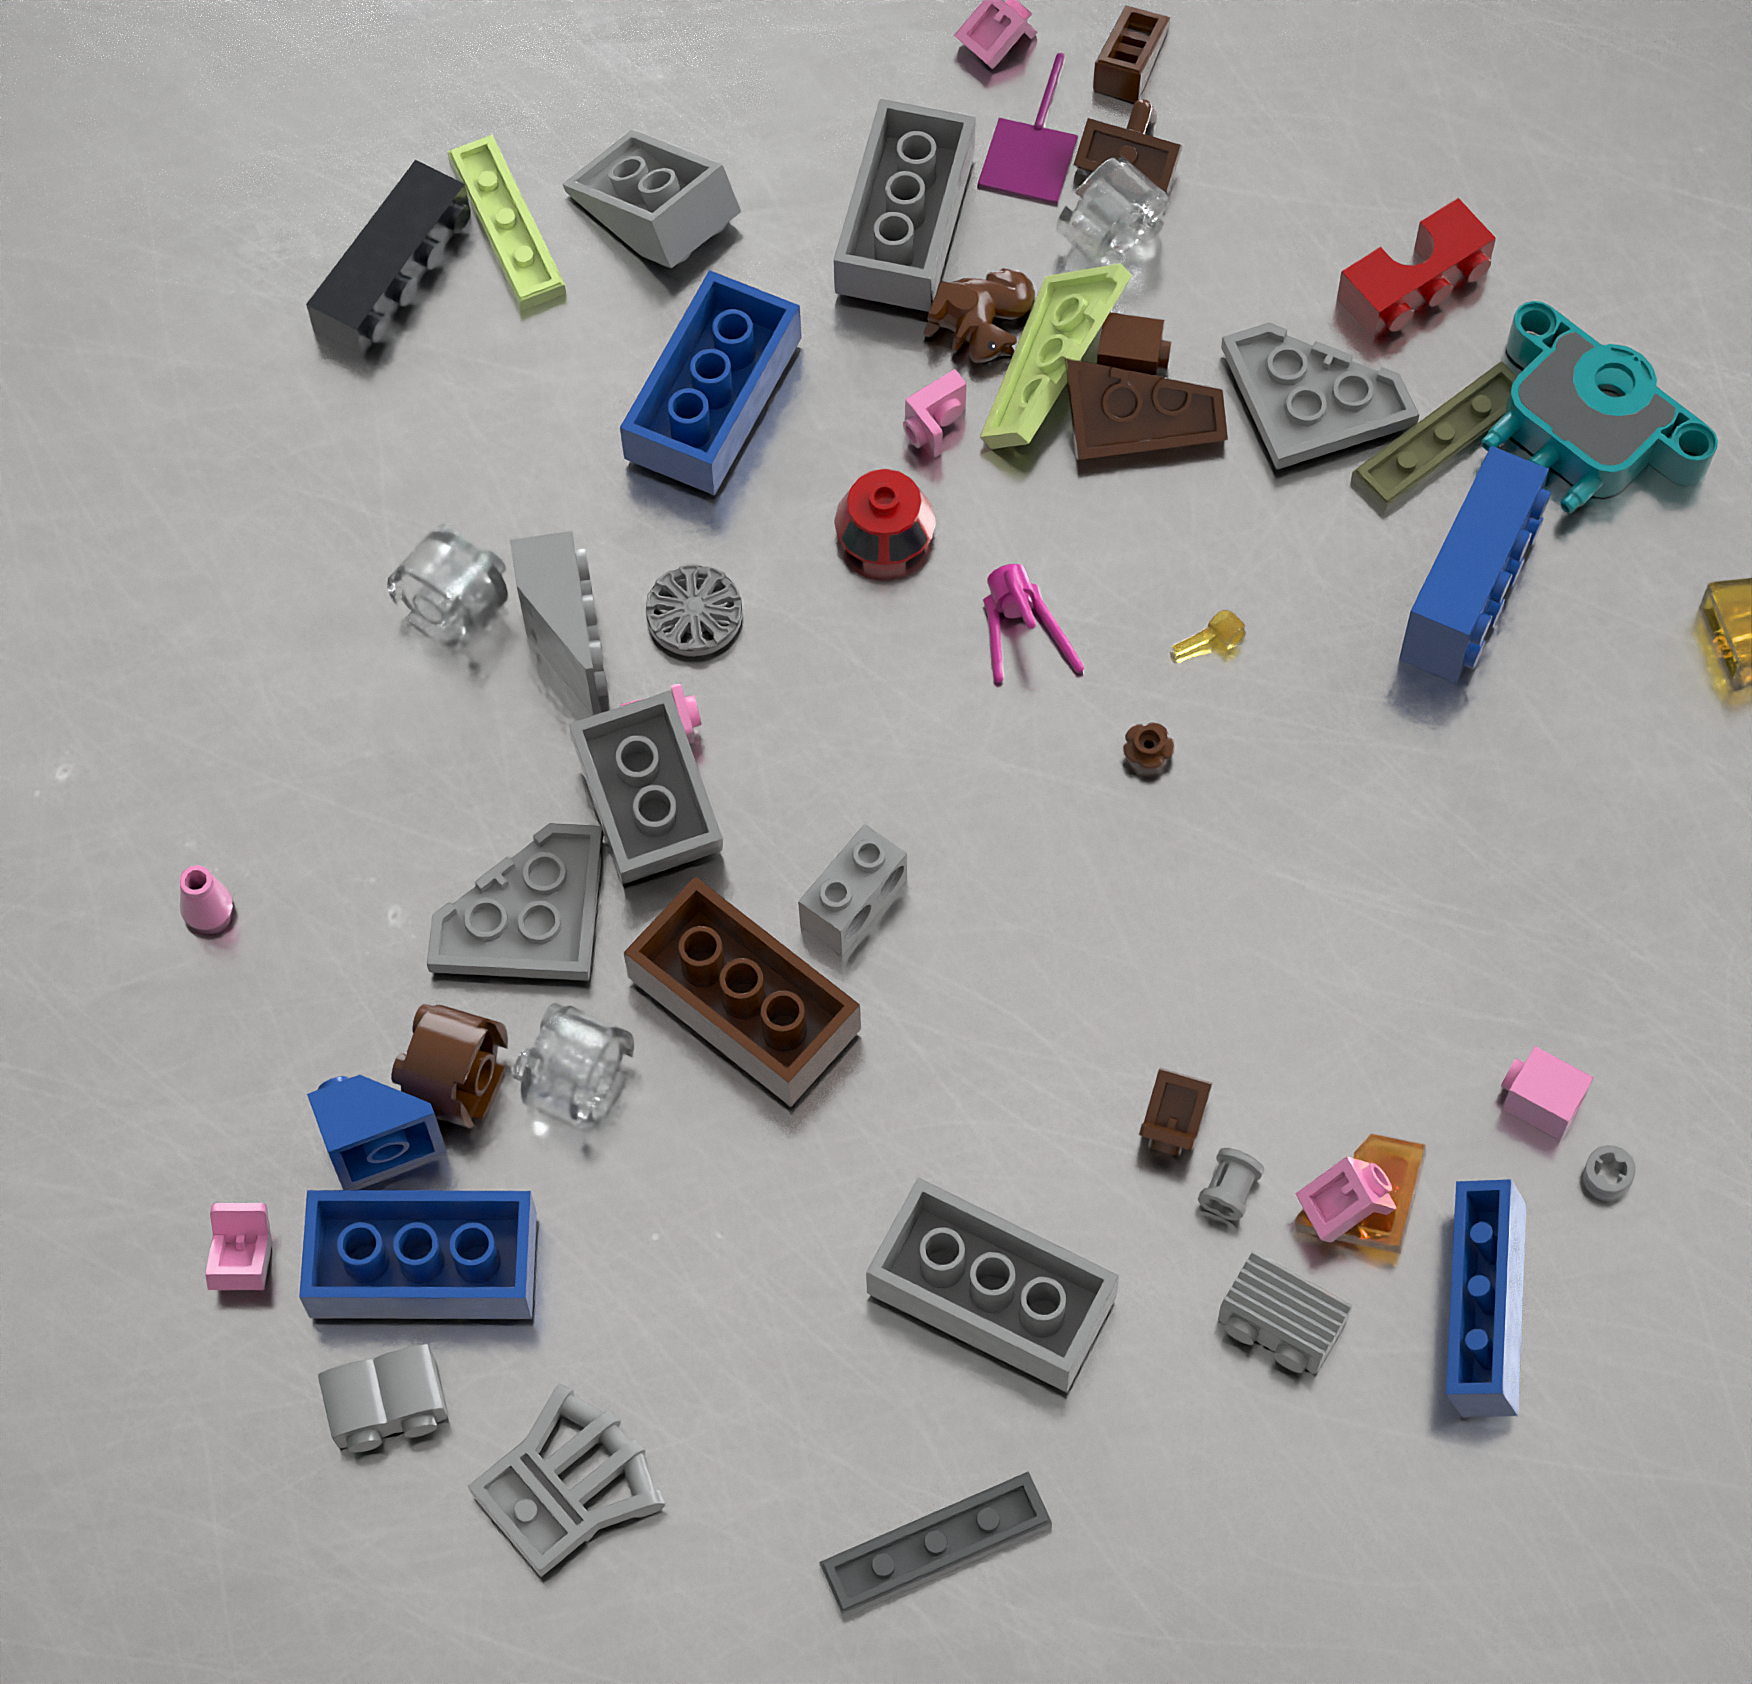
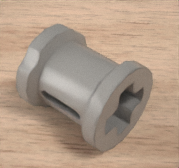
M1221 1148L1216 1156V1161L1219 1164L1209 1187L1204 1188L1200 1192L1197 1200L1206 1210L1222 1218L1239 1221L1246 1211L1243 1203L1254 1180L1261 1179L1265 1168L1257 1159L1245 1152L1233 1148Z

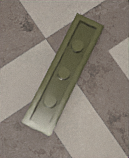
M1500 361L1352 472L1351 480L1386 513L1482 441L1488 434V431L1505 415L1506 403L1517 375Z

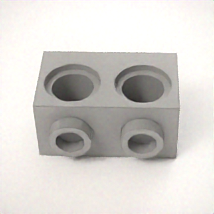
M864 824L798 901L800 927L834 952L843 956L907 881V853Z

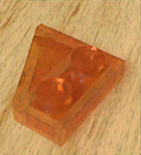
M1376 1134L1368 1136L1354 1152L1353 1158L1367 1163H1374L1382 1169L1391 1183L1392 1190L1388 1193L1396 1209L1388 1215L1373 1212L1335 1240L1401 1254L1426 1157L1425 1144ZM1302 1209L1295 1220L1296 1231L1318 1236L1306 1212Z

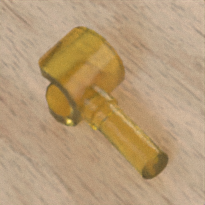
M1219 611L1210 620L1208 627L1172 645V649L1176 657H1179L1199 646L1210 643L1215 638H1218L1227 649L1232 648L1246 636L1245 624L1232 611Z

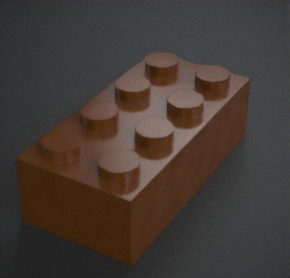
M696 876L623 952L627 975L630 980L790 1107L861 1030V1012L858 1002Z

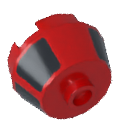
M890 469L873 470L859 477L839 502L834 518L837 538L843 548L849 554L863 561L865 568L884 572L906 567V561L920 554L923 549H926L932 539L936 523L933 506L922 490L910 477L900 471Z

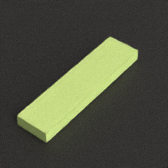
M493 135L447 151L458 181L465 184L468 202L520 311L565 295L566 289L562 277Z

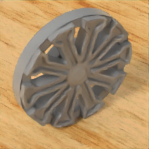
M686 564L679 566V569L669 570L655 581V585L647 594L646 618L649 630L663 647L677 654L700 656L715 652L732 640L741 625L743 614L742 601L736 584L726 577L724 572L711 566L703 567L699 564ZM696 578H704L705 581L697 590ZM686 579L687 591L676 582ZM716 585H721L724 588L711 594ZM664 590H667L674 598L660 595ZM729 601L734 603V606L731 608L719 606ZM657 609L668 611L661 615L654 614V611ZM715 619L729 621L728 627L720 626ZM676 623L671 632L664 633L662 631L664 627ZM708 630L713 635V640L706 641L702 638V632ZM685 632L692 634V639L688 643H681V638Z

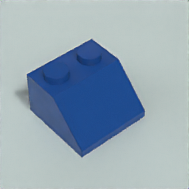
M360 1074L351 1078L346 1076L331 1078L323 1082L318 1087V1090L307 1094L324 1144L343 1190L447 1152L431 1103Z

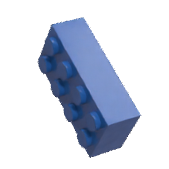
M709 270L620 426L624 459L715 495L802 338L800 305Z
M1490 447L1410 611L1399 657L1400 661L1453 683H1457L1465 666L1474 669L1485 645V640L1483 639L1489 627L1493 628L1505 602L1503 597L1508 586L1513 587L1525 560L1523 555L1528 545L1532 546L1542 526L1544 520L1542 515L1551 496L1550 491L1543 489L1549 471L1548 468L1496 447Z
M307 1190L299 1298L308 1317L532 1319L537 1212L531 1191Z

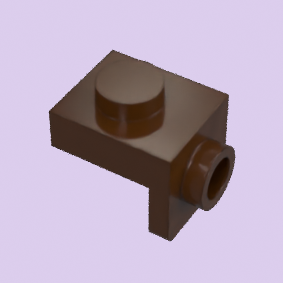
M1160 1067L1146 1116L1139 1131L1140 1136L1150 1138L1148 1147L1175 1156H1180L1182 1148L1192 1150L1196 1145L1213 1083Z

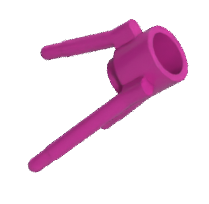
M1007 564L989 574L987 584L991 594L983 599V603L988 614L994 681L1001 683L1004 679L1000 613L1003 612L1007 618L1022 616L1027 628L1034 629L1036 621L1031 610L1033 607L1073 669L1077 673L1083 672L1084 665L1043 601L1037 584H1031L1025 567L1020 564Z

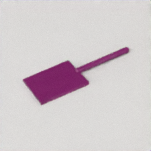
M1059 52L1055 57L1034 125L998 118L978 180V187L1058 205L1078 140V135L1044 128L1064 64V53Z

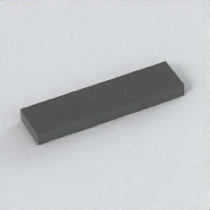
M1028 1471L819 1562V1566L843 1619L1052 1528V1521Z

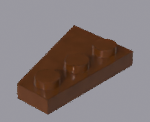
M1065 358L1075 455L1078 460L1228 440L1222 389Z

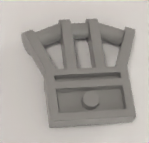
M561 1383L552 1392L526 1439L468 1485V1489L473 1497L541 1577L584 1541L587 1543L597 1530L633 1517H644L662 1510L666 1505L662 1492L654 1489L643 1457L646 1450L636 1439L630 1441L619 1429L621 1421L611 1410L603 1412L574 1397V1390ZM562 1416L585 1427L545 1461L539 1455L554 1426ZM602 1443L612 1456L569 1490L558 1475L595 1444ZM621 1473H625L632 1497L591 1511H587L583 1507L584 1503Z

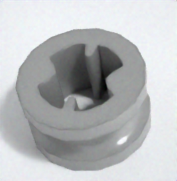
M1605 1145L1598 1147L1589 1155L1584 1168V1181L1587 1188L1594 1195L1602 1199L1614 1200L1621 1198L1630 1190L1633 1184L1636 1170L1634 1160L1626 1150L1618 1146ZM1609 1161L1612 1163L1614 1170H1623L1624 1175L1619 1174L1615 1184H1608L1605 1175H1596L1594 1169L1600 1171L1602 1163Z

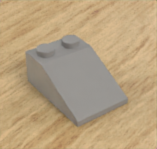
M634 129L562 184L568 195L638 254L669 268H673L676 264L685 261L692 251L711 236L720 233L728 222L742 212L723 164Z

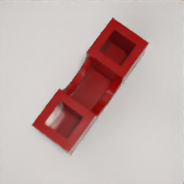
M1457 198L1419 222L1414 250L1425 262L1418 265L1400 264L1393 260L1380 246L1341 271L1337 299L1373 339L1389 329L1397 331L1410 321L1414 313L1427 305L1433 307L1440 304L1449 296L1452 289L1466 280L1473 282L1482 277L1491 266L1496 237Z

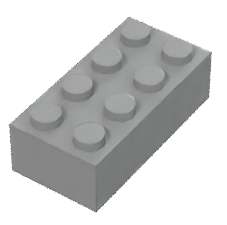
M886 99L879 100L833 260L834 290L836 294L930 312L975 153V116Z
M919 1177L866 1271L867 1294L1065 1392L1068 1391L1117 1296L1119 1282L1118 1274Z

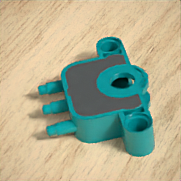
M1530 301L1518 307L1513 317L1506 349L1509 356L1522 366L1524 370L1512 384L1506 403L1505 415L1482 439V447L1486 451H1489L1491 446L1497 448L1499 445H1503L1512 436L1534 454L1528 461L1548 469L1551 467L1574 485L1560 502L1562 510L1566 513H1572L1591 496L1604 498L1616 495L1648 464L1678 485H1696L1704 479L1717 449V436L1710 426L1656 386L1657 377L1653 366L1641 353L1628 346L1600 344L1544 302ZM1527 331H1529V332H1534V333L1538 334V336H1536V335H1531V334L1527 333ZM1600 390H1613L1619 393L1621 397H1611ZM1683 451H1690L1696 454V456H1689Z

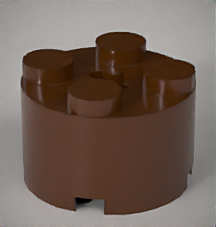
M422 1004L418 1008L413 1020V1036L407 1053L400 1052L393 1064L391 1073L392 1083L401 1085V1092L431 1103L436 1118L471 1128L474 1126L471 1118L483 1119L498 1093L505 1065L497 1063L496 1059L498 1046L508 1049L506 1027L501 1022L447 1006Z

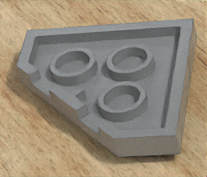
M1270 322L1222 337L1221 349L1276 469L1404 430L1418 423L1420 414L1401 375L1384 367H1381L1379 371L1352 361L1353 355L1318 341L1311 345L1288 336L1287 329Z
M547 824L533 835L534 841L512 858L506 856L474 882L475 887L453 904L450 902L446 903L432 914L426 963L428 971L433 973L589 981L604 836L602 826Z

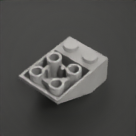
M572 531L510 540L516 586L526 635L592 716L600 714L598 696L608 695L586 549L575 550Z

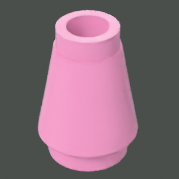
M194 865L185 869L179 880L180 913L187 924L197 929L211 930L221 926L229 917L233 907V900L229 890L203 866Z

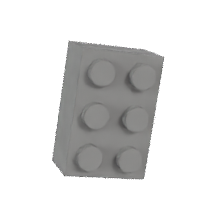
M670 690L569 724L571 739L622 885L723 851V837Z

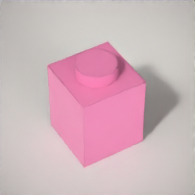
M1534 1046L1526 1062L1516 1058L1501 1084L1502 1088L1509 1091L1502 1110L1561 1141L1584 1101L1594 1077Z

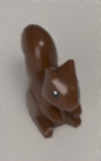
M1007 268L989 272L986 275V280L971 277L962 278L951 283L941 281L928 314V321L923 335L927 337L933 336L941 327L952 330L954 332V340L951 351L957 353L964 344L969 343V356L974 362L978 363L988 362L999 356H1011L1014 354V349L1011 345L1017 343V338L996 327L992 322L994 317L1014 320L1021 318L1031 311L1035 301L1033 284L1024 273Z

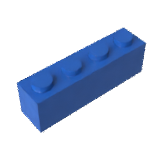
M1511 1179L1456 1181L1446 1395L1462 1417L1518 1416L1527 1204Z

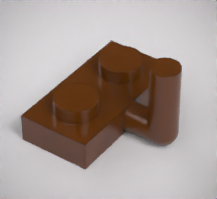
M1139 99L1133 105L1126 129L1087 118L1073 165L1082 170L1168 194L1183 147L1180 144L1145 134L1147 126L1156 121L1157 112L1148 100Z

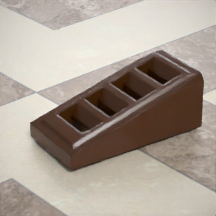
M1125 6L1095 61L1094 91L1136 102L1148 80L1169 28L1171 17ZM1128 29H1133V30L1141 31V32L1148 33V34H1151V35H1150V36H1147V35H1144V34H1140V33L1128 31Z

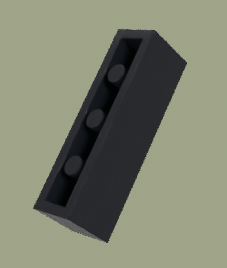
M415 159L307 302L306 306L313 331L361 356L366 353L373 342H379L386 334L390 319L401 305H407L414 296L417 283L427 269L431 270L439 263L444 246L453 234L460 233L467 225L471 209L468 203L465 184Z

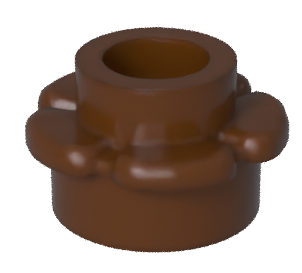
M1150 722L1146 726L1136 724L1125 735L1127 743L1123 746V752L1133 767L1140 771L1153 772L1162 768L1167 760L1172 758L1175 751V743L1172 738L1168 737L1169 731L1167 728L1159 723ZM1152 742L1154 746L1151 749H1147L1144 743Z

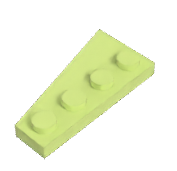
M1121 263L1045 276L980 435V438L991 449L1030 443L1067 383L1065 358L1081 360L1132 277L1130 272Z

